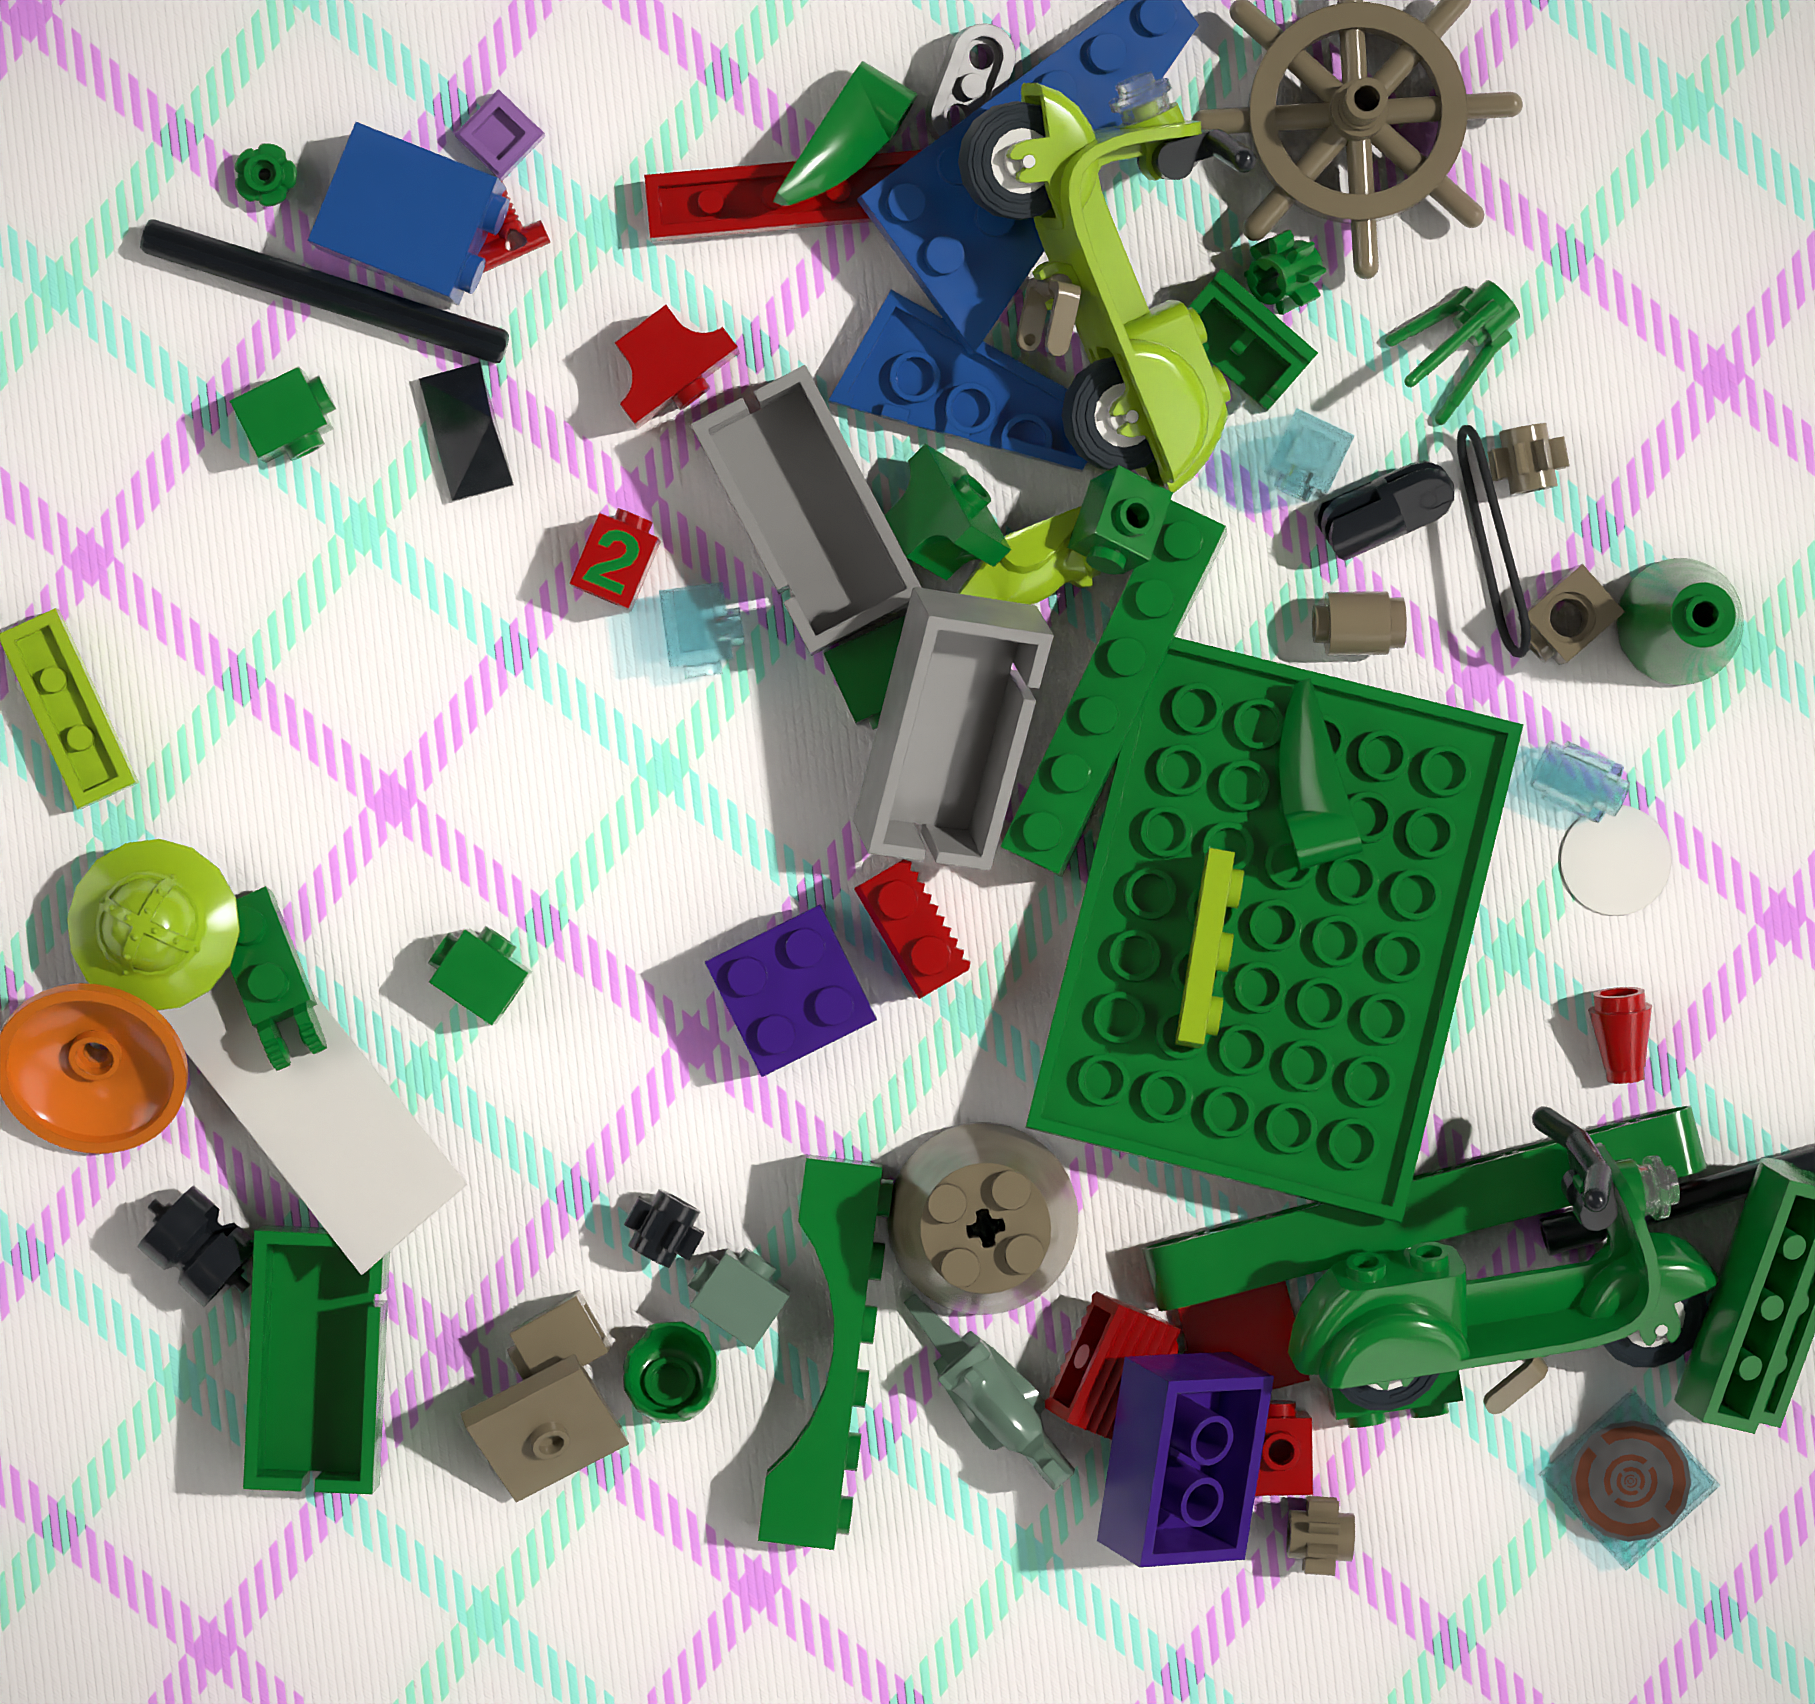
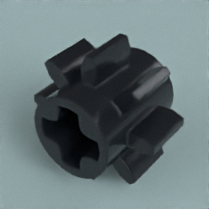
M658 1189L652 1202L639 1196L624 1223L626 1227L635 1231L628 1246L667 1268L671 1267L677 1254L690 1261L705 1233L703 1230L693 1226L701 1211L662 1189Z

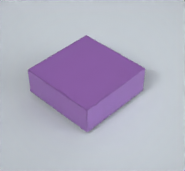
M499 89L454 134L500 181H503L546 136Z

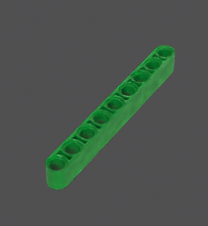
M1691 1106L1668 1109L1586 1131L1594 1144L1601 1142L1605 1146L1613 1160L1633 1159L1640 1170L1641 1176H1643V1171L1646 1169L1651 1176L1653 1185L1707 1169ZM1548 1140L1414 1175L1401 1223L1314 1201L1143 1247L1142 1251L1158 1311L1177 1309L1330 1269L1337 1262L1346 1260L1349 1256L1358 1252H1375L1379 1254L1404 1250L1418 1243L1435 1242L1570 1207L1572 1205H1570L1561 1190V1180L1565 1173L1570 1170L1567 1149L1554 1140Z

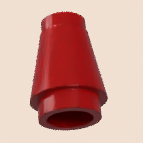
M1614 987L1594 992V1006L1590 1007L1588 1012L1602 1063L1606 1070L1607 1082L1627 1084L1644 1080V1067L1646 1066L1652 1004L1647 1003L1645 1000V990L1638 987Z

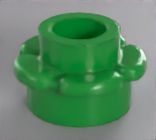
M262 143L258 149L248 148L238 156L234 166L235 171L238 173V178L235 179V187L238 193L246 201H259L264 207L275 206L283 202L289 190L296 184L297 170L295 164L291 160H287L285 150L275 144ZM262 169H268L271 172L270 178L266 181L259 178V172Z

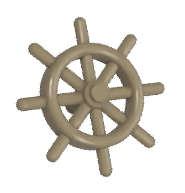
M1236 0L1232 3L1229 10L1231 19L1267 50V53L1253 79L1248 107L1199 110L1193 115L1191 120L1201 121V129H1221L1228 134L1249 133L1257 161L1266 177L1274 186L1272 191L1244 221L1242 229L1246 238L1251 241L1263 239L1294 204L1317 217L1334 222L1351 223L1354 272L1361 279H1371L1379 270L1376 222L1406 212L1429 195L1465 227L1476 228L1482 224L1485 216L1483 208L1446 175L1451 170L1461 150L1466 133L1467 120L1514 117L1521 112L1523 101L1515 92L1466 94L1463 77L1457 62L1441 40V37L1470 6L1471 0H1440L1422 21L1404 11L1383 4L1363 2V0H1337V4L1309 13L1285 31L1249 0ZM1365 33L1384 37L1400 45L1372 78L1367 75ZM1339 34L1342 82L1313 58L1306 49L1320 40ZM1418 63L1422 65L1428 74L1436 96L1388 99ZM1288 69L1321 98L1324 103L1276 105L1279 85L1286 70ZM1438 122L1437 134L1428 157L1426 158L1389 124ZM1327 128L1296 164L1287 154L1278 132ZM1372 145L1401 169L1408 178L1396 186L1375 192ZM1345 146L1349 193L1335 191L1315 182L1316 178Z

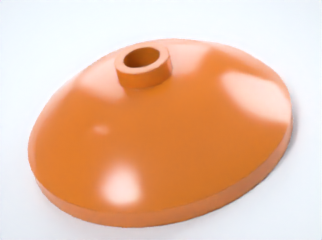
M87 983L53 987L23 1002L9 1016L1 1030L0 1095L10 1112L22 1125L49 1143L83 1153L104 1154L129 1150L150 1141L165 1130L175 1118L182 1105L188 1082V1064L183 1045L177 1033L163 1015L144 1000L128 992L105 985ZM90 1043L101 1044L107 1049H96Z

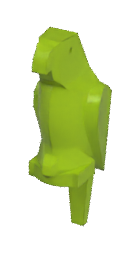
M1081 506L1004 536L1011 551L995 567L981 560L957 593L1032 605L1051 596L1067 582L1078 588L1092 587V578L1101 575L1102 572L1089 566L1086 562L1087 557L1067 548Z

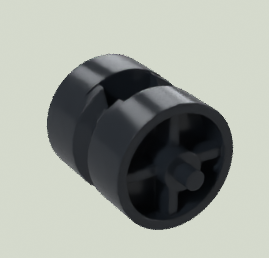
M195 1185L190 1187L173 1205L169 1202L164 1206L156 1198L150 1203L147 1208L156 1216L152 1220L155 1225L144 1236L137 1247L163 1270L172 1267L178 1268L180 1270L178 1284L198 1303L205 1307L224 1287L229 1290L234 1286L239 1292L243 1293L251 1285L242 1277L245 1272L242 1267L253 1256L254 1239L234 1222L222 1226L218 1222L220 1209Z

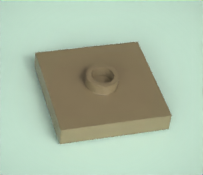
M576 1354L460 1413L466 1430L516 1503L629 1445L622 1426Z

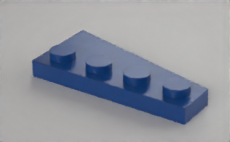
M892 289L828 400V403L1078 472H1082L1087 464L1086 460L1078 456L1065 436L1061 414L1067 388L984 341L975 353L969 355L943 318Z

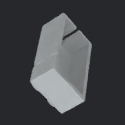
M803 365L754 391L755 398L761 409L750 414L743 398H740L697 420L691 426L778 594L791 589L794 597L784 601V605L807 650L813 656L907 607L913 587H922L806 365Z
M913 587L853 820L868 854L924 861L926 848L914 823L922 824L920 832L936 863L991 871L1036 704V699L1029 687L1040 689L1054 636L1037 606ZM1012 663H1014L1017 670L1011 669Z

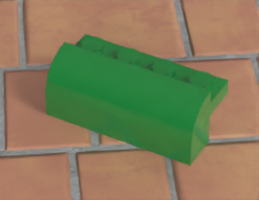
M1761 1158L1718 1275L1719 1281L1714 1286L1707 1312L1674 1397L1675 1402L1680 1407L1704 1423L1752 1434L1756 1433L1759 1423L1781 1428L1815 1335V1173L1802 1170L1787 1161Z

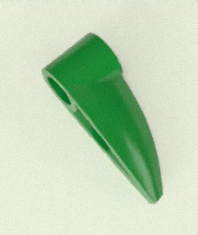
M862 61L789 172L773 202L789 206L809 199L838 185L861 169L887 142L889 143L893 139L912 108L918 93Z
M1311 678L1302 680L1295 684L1288 704L1282 729L1279 758L1284 815L1301 870L1363 852L1358 828Z

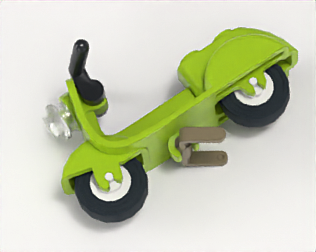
M1151 71L1137 74L1115 85L1118 96L1111 99L1108 105L1112 113L1119 112L1123 123L1119 126L1094 130L1079 106L1060 91L1039 83H1023L1021 86V102L1013 101L992 106L973 120L962 138L958 158L962 184L973 201L994 216L1014 220H1024L1033 217L1035 227L1049 260L1038 265L1033 270L1034 277L1030 279L1027 285L1016 335L1017 346L1024 351H1033L1039 347L1047 310H1051L1044 347L1052 356L1065 355L1070 347L1075 325L1090 365L1075 376L1065 393L1061 416L1066 438L1078 456L1096 468L1110 470L1120 465L1130 471L1135 470L1140 476L1146 477L1147 480L1175 493L1192 480L1209 460L1221 438L1228 417L1225 403L1230 401L1231 394L1223 374L1217 367H1211L1202 345L1207 342V333L1198 313L1192 307L1186 308L1184 303L1176 300H1167L1150 309L1148 308L1102 193L1098 172L1103 165L1112 161L1137 157L1139 170L1148 180H1180L1186 178L1200 160L1215 156L1234 170L1246 173L1255 167L1256 155L1252 149L1221 129H1201V121L1184 120L1178 103H1171L1167 92L1172 88L1169 79L1155 80Z

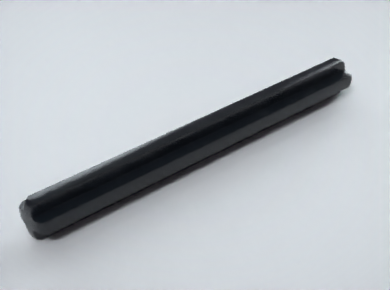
M156 219L148 220L141 236L140 249L146 254L495 364L500 363L508 347L509 334L505 329Z

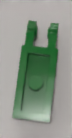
M265 886L236 899L240 934L232 963L229 967L251 1024L257 1029L270 1063L276 1071L290 1066L291 1061L289 1057L290 1052L282 1038L277 1025L278 1022L294 1016L299 1027L300 1037L312 1054H317L327 1049V1044L313 1008L317 1005V1002L273 892Z

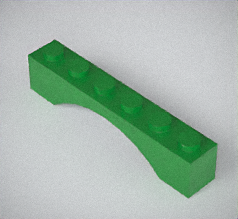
M1173 500L1170 501L1151 559L1134 568L1000 847L1060 877L1063 876L1089 823L1140 707L1227 537L1226 525Z
M810 1154L806 1156L798 1222L813 1245L828 1282L834 1316L833 1354L825 1387L811 1418L790 1448L767 1469L758 1541L834 1550L836 1534L849 1535L854 1497L841 1495L844 1470L857 1472L862 1433L849 1432L852 1407L865 1408L870 1370L857 1368L860 1343L873 1345L878 1308L877 1306L865 1305L868 1280L881 1281L886 1243L873 1242L876 1216L889 1218L894 1181L881 1178L882 1163Z

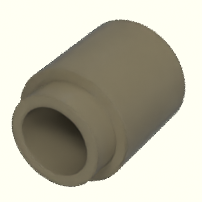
M1388 591L1326 592L1324 605H1313V642L1324 643L1327 656L1388 655L1390 649L1405 647L1407 617L1403 597H1389Z

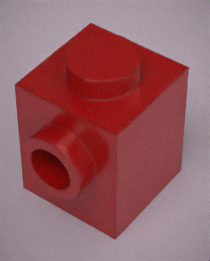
M1270 1400L1255 1496L1313 1495L1312 1417L1307 1411H1296V1401Z

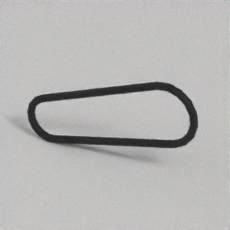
M1462 425L1457 434V454L1496 625L1501 640L1513 657L1523 658L1529 651L1531 641L1527 606L1481 438L1471 425ZM1467 435L1475 451L1521 625L1519 648L1514 644L1509 634L1469 465L1466 450Z

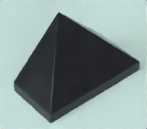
M481 362L419 378L452 502L514 486Z

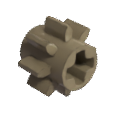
M1547 423L1526 425L1499 432L1502 448L1491 449V451L1487 452L1493 482L1508 479L1510 495L1535 492L1558 486L1555 470L1565 469L1570 466L1564 436L1549 439Z
M1306 1496V1511L1289 1510L1286 1537L1287 1558L1303 1559L1302 1570L1304 1574L1335 1576L1336 1561L1352 1562L1355 1545L1354 1513H1339L1337 1497Z

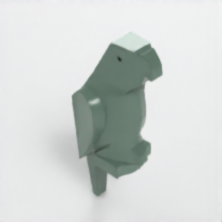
M915 1293L911 1295L904 1304L941 1355L933 1363L938 1372L937 1380L944 1386L974 1434L989 1449L998 1450L1006 1447L1008 1450L1024 1455L1051 1489L1056 1490L1074 1474L1075 1468L1044 1432L1041 1414L1045 1409V1400L1039 1392L1002 1355L980 1337L970 1331L962 1338Z

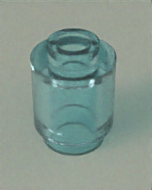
M1550 740L1535 767L1530 787L1542 792L1541 799L1590 821L1599 823L1605 813L1613 817L1617 815L1628 793L1630 782L1621 778L1624 765L1570 741H1567L1563 746Z

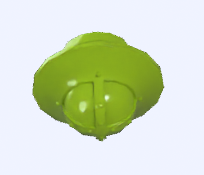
M163 839L125 843L97 859L77 884L67 917L71 954L89 984L105 985L128 992L144 1000L157 1011L181 1008L211 991L231 965L240 934L236 897L220 868L194 848Z

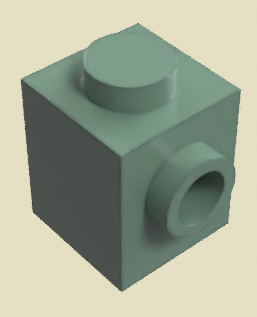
M746 1247L739 1256L730 1249H727L720 1261L709 1254L688 1284L691 1289L697 1292L690 1307L752 1350H754L789 1299L791 1291L771 1278L776 1270L773 1265Z

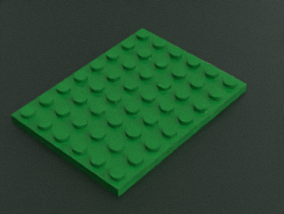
M1175 637L1120 750L1025 1128L1401 1223L1407 1205L1524 724ZM1311 678L1358 828L1363 852L1301 870L1284 815L1279 758L1284 719L1294 686L1302 680ZM1209 848L1235 852L1233 869L1244 870V877L1238 909L1226 907L1222 932L1234 934L1228 972L1216 970L1212 996L1223 997L1217 1036L1206 1034L1204 1045L1199 1049L1176 1045L1175 1040L1205 856Z

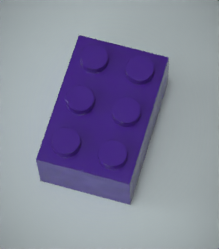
M1231 1352L1125 1357L1097 1541L1139 1568L1245 1560L1274 1376Z

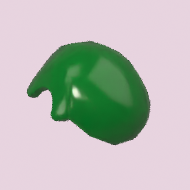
M683 1321L657 1322L648 1326L645 1334L626 1353L623 1364L624 1391L637 1412L659 1424L691 1420L707 1407L718 1389L719 1360L714 1349L703 1332Z

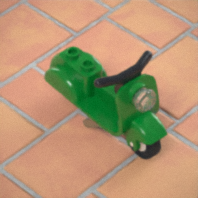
M1541 1106L1534 1111L1532 1124L1537 1130L1567 1149L1570 1170L1565 1173L1561 1180V1190L1570 1205L1573 1206V1213L1580 1224L1593 1231L1606 1228L1608 1235L1603 1248L1597 1251L1588 1261L1473 1280H1466V1265L1458 1251L1453 1246L1438 1242H1422L1414 1245L1411 1249L1379 1254L1375 1252L1355 1253L1346 1260L1334 1264L1315 1283L1303 1300L1293 1322L1288 1354L1295 1368L1300 1373L1319 1375L1326 1387L1339 1389L1351 1403L1368 1410L1387 1411L1412 1404L1430 1390L1440 1373L1522 1360L1524 1362L1522 1365L1487 1392L1483 1398V1404L1489 1413L1500 1414L1545 1378L1548 1366L1543 1357L1603 1345L1616 1360L1632 1367L1655 1368L1676 1361L1693 1348L1708 1309L1704 1292L1714 1287L1719 1279L1705 1255L1690 1242L1668 1233L1648 1231L1644 1219L1646 1215H1651L1655 1220L1666 1219L1670 1215L1671 1205L1678 1204L1679 1182L1676 1172L1671 1165L1664 1166L1658 1155L1646 1156L1640 1164H1636L1631 1158L1613 1160L1601 1142L1594 1144L1585 1130L1552 1108Z

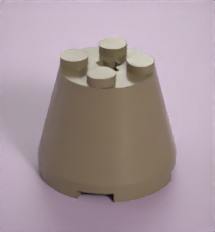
M973 1122L954 1126L937 1133L922 1143L908 1158L896 1177L892 1190L889 1218H887L889 1240L899 1266L911 1283L928 1298L944 1307L977 1315L997 1314L1017 1309L1035 1300L1047 1291L1064 1271L1070 1260L1076 1243L1079 1224L1078 1205L1074 1188L1068 1174L1056 1156L1045 1145L1027 1133L1011 1126L991 1122ZM981 1209H988L992 1219L1003 1218L1004 1221L998 1230L994 1232L995 1244L990 1247H983L979 1235H973L967 1231V1226L976 1222V1211Z

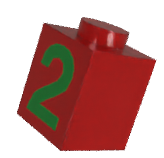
M617 508L614 518L599 513L569 584L576 589L632 612L661 543L659 537L649 534L653 522L620 508Z

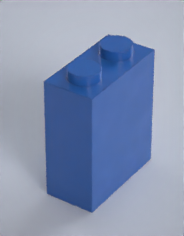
M355 121L307 241L320 251L459 306L464 292L473 294L481 280L486 259L478 256L484 245L488 232L496 235L501 229L508 212L510 200L502 196L506 186L498 177Z

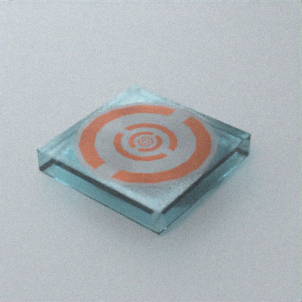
M1633 1389L1626 1393L1538 1474L1626 1571L1721 1486Z

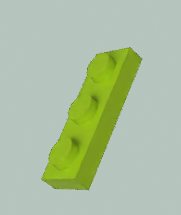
M54 608L0 633V643L77 809H84L138 784L139 781L60 610Z
M1209 848L1205 856L1176 1033V1045L1200 1049L1204 1045L1206 1034L1214 1036L1218 1034L1223 997L1212 996L1216 970L1228 972L1234 934L1225 933L1222 930L1226 907L1238 909L1244 877V870L1233 869L1235 852Z

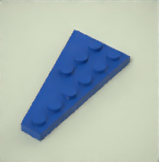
M1124 0L856 199L969 355L975 353L1045 250L1035 227L1033 217L1024 220H1014L994 216L973 201L962 184L958 165L962 138L973 120L992 106L1013 101L1021 102V86L1023 83H1039L1060 91L1079 106L1093 130L1119 126L1124 121L1134 117L1132 110L1125 111V109L1151 96L1199 26L1182 0Z

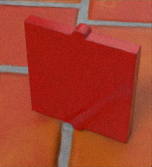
M1286 1281L1177 1308L1187 1346L1183 1354L1231 1352L1273 1375L1272 1390L1310 1381L1309 1375L1302 1374L1295 1368L1288 1354L1295 1317Z

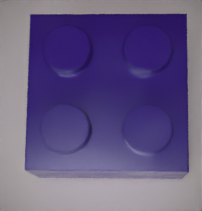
M821 904L705 961L761 1077L877 1020V1016Z

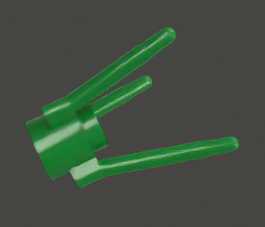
M1485 280L1474 291L1464 286L1449 301L1407 323L1404 327L1389 334L1385 339V343L1393 347L1452 314L1459 312L1452 319L1458 330L1405 377L1404 383L1410 388L1417 385L1424 377L1435 370L1466 341H1469L1475 347H1479L1485 341L1486 344L1435 416V422L1438 425H1444L1494 355L1512 339L1507 329L1520 319L1519 310L1514 302L1499 286L1490 280Z

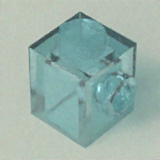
M1296 408L1287 420L1264 469V473L1276 478L1273 484L1274 488L1304 502H1308L1311 495L1321 499L1328 494L1355 435Z
M723 582L659 590L669 667L671 669L684 668L685 679L722 675V663L735 661L733 647L745 645L740 607L727 608Z

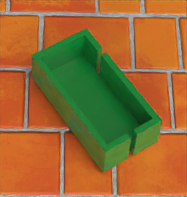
M263 1225L254 1230L243 1489L301 1492L310 1482V1471H322L315 1478L314 1492L373 1495L380 1486L388 1300H375V1295L382 1294L389 1288L390 1251L361 1275L324 1227Z

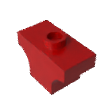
M664 305L615 342L617 349L632 370L631 388L627 396L620 402V405L637 429L672 403H675L679 410H682L710 389L705 379L739 354L738 346L723 326L707 333L692 331L684 327L668 306Z

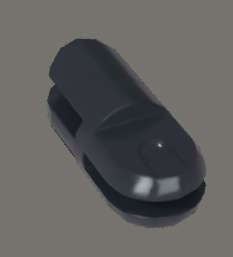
M1426 460L1410 463L1319 504L1314 512L1315 523L1338 558L1349 560L1435 522L1448 513L1454 501V483L1446 471L1438 464Z

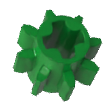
M1287 229L1251 246L1249 250L1256 260L1244 272V277L1247 278L1249 289L1254 297L1264 304H1276L1279 315H1284L1299 306L1302 307L1318 299L1321 294L1314 284L1319 281L1322 274L1326 273V268L1323 267L1321 256L1314 247L1315 243L1304 240L1294 241L1292 231Z

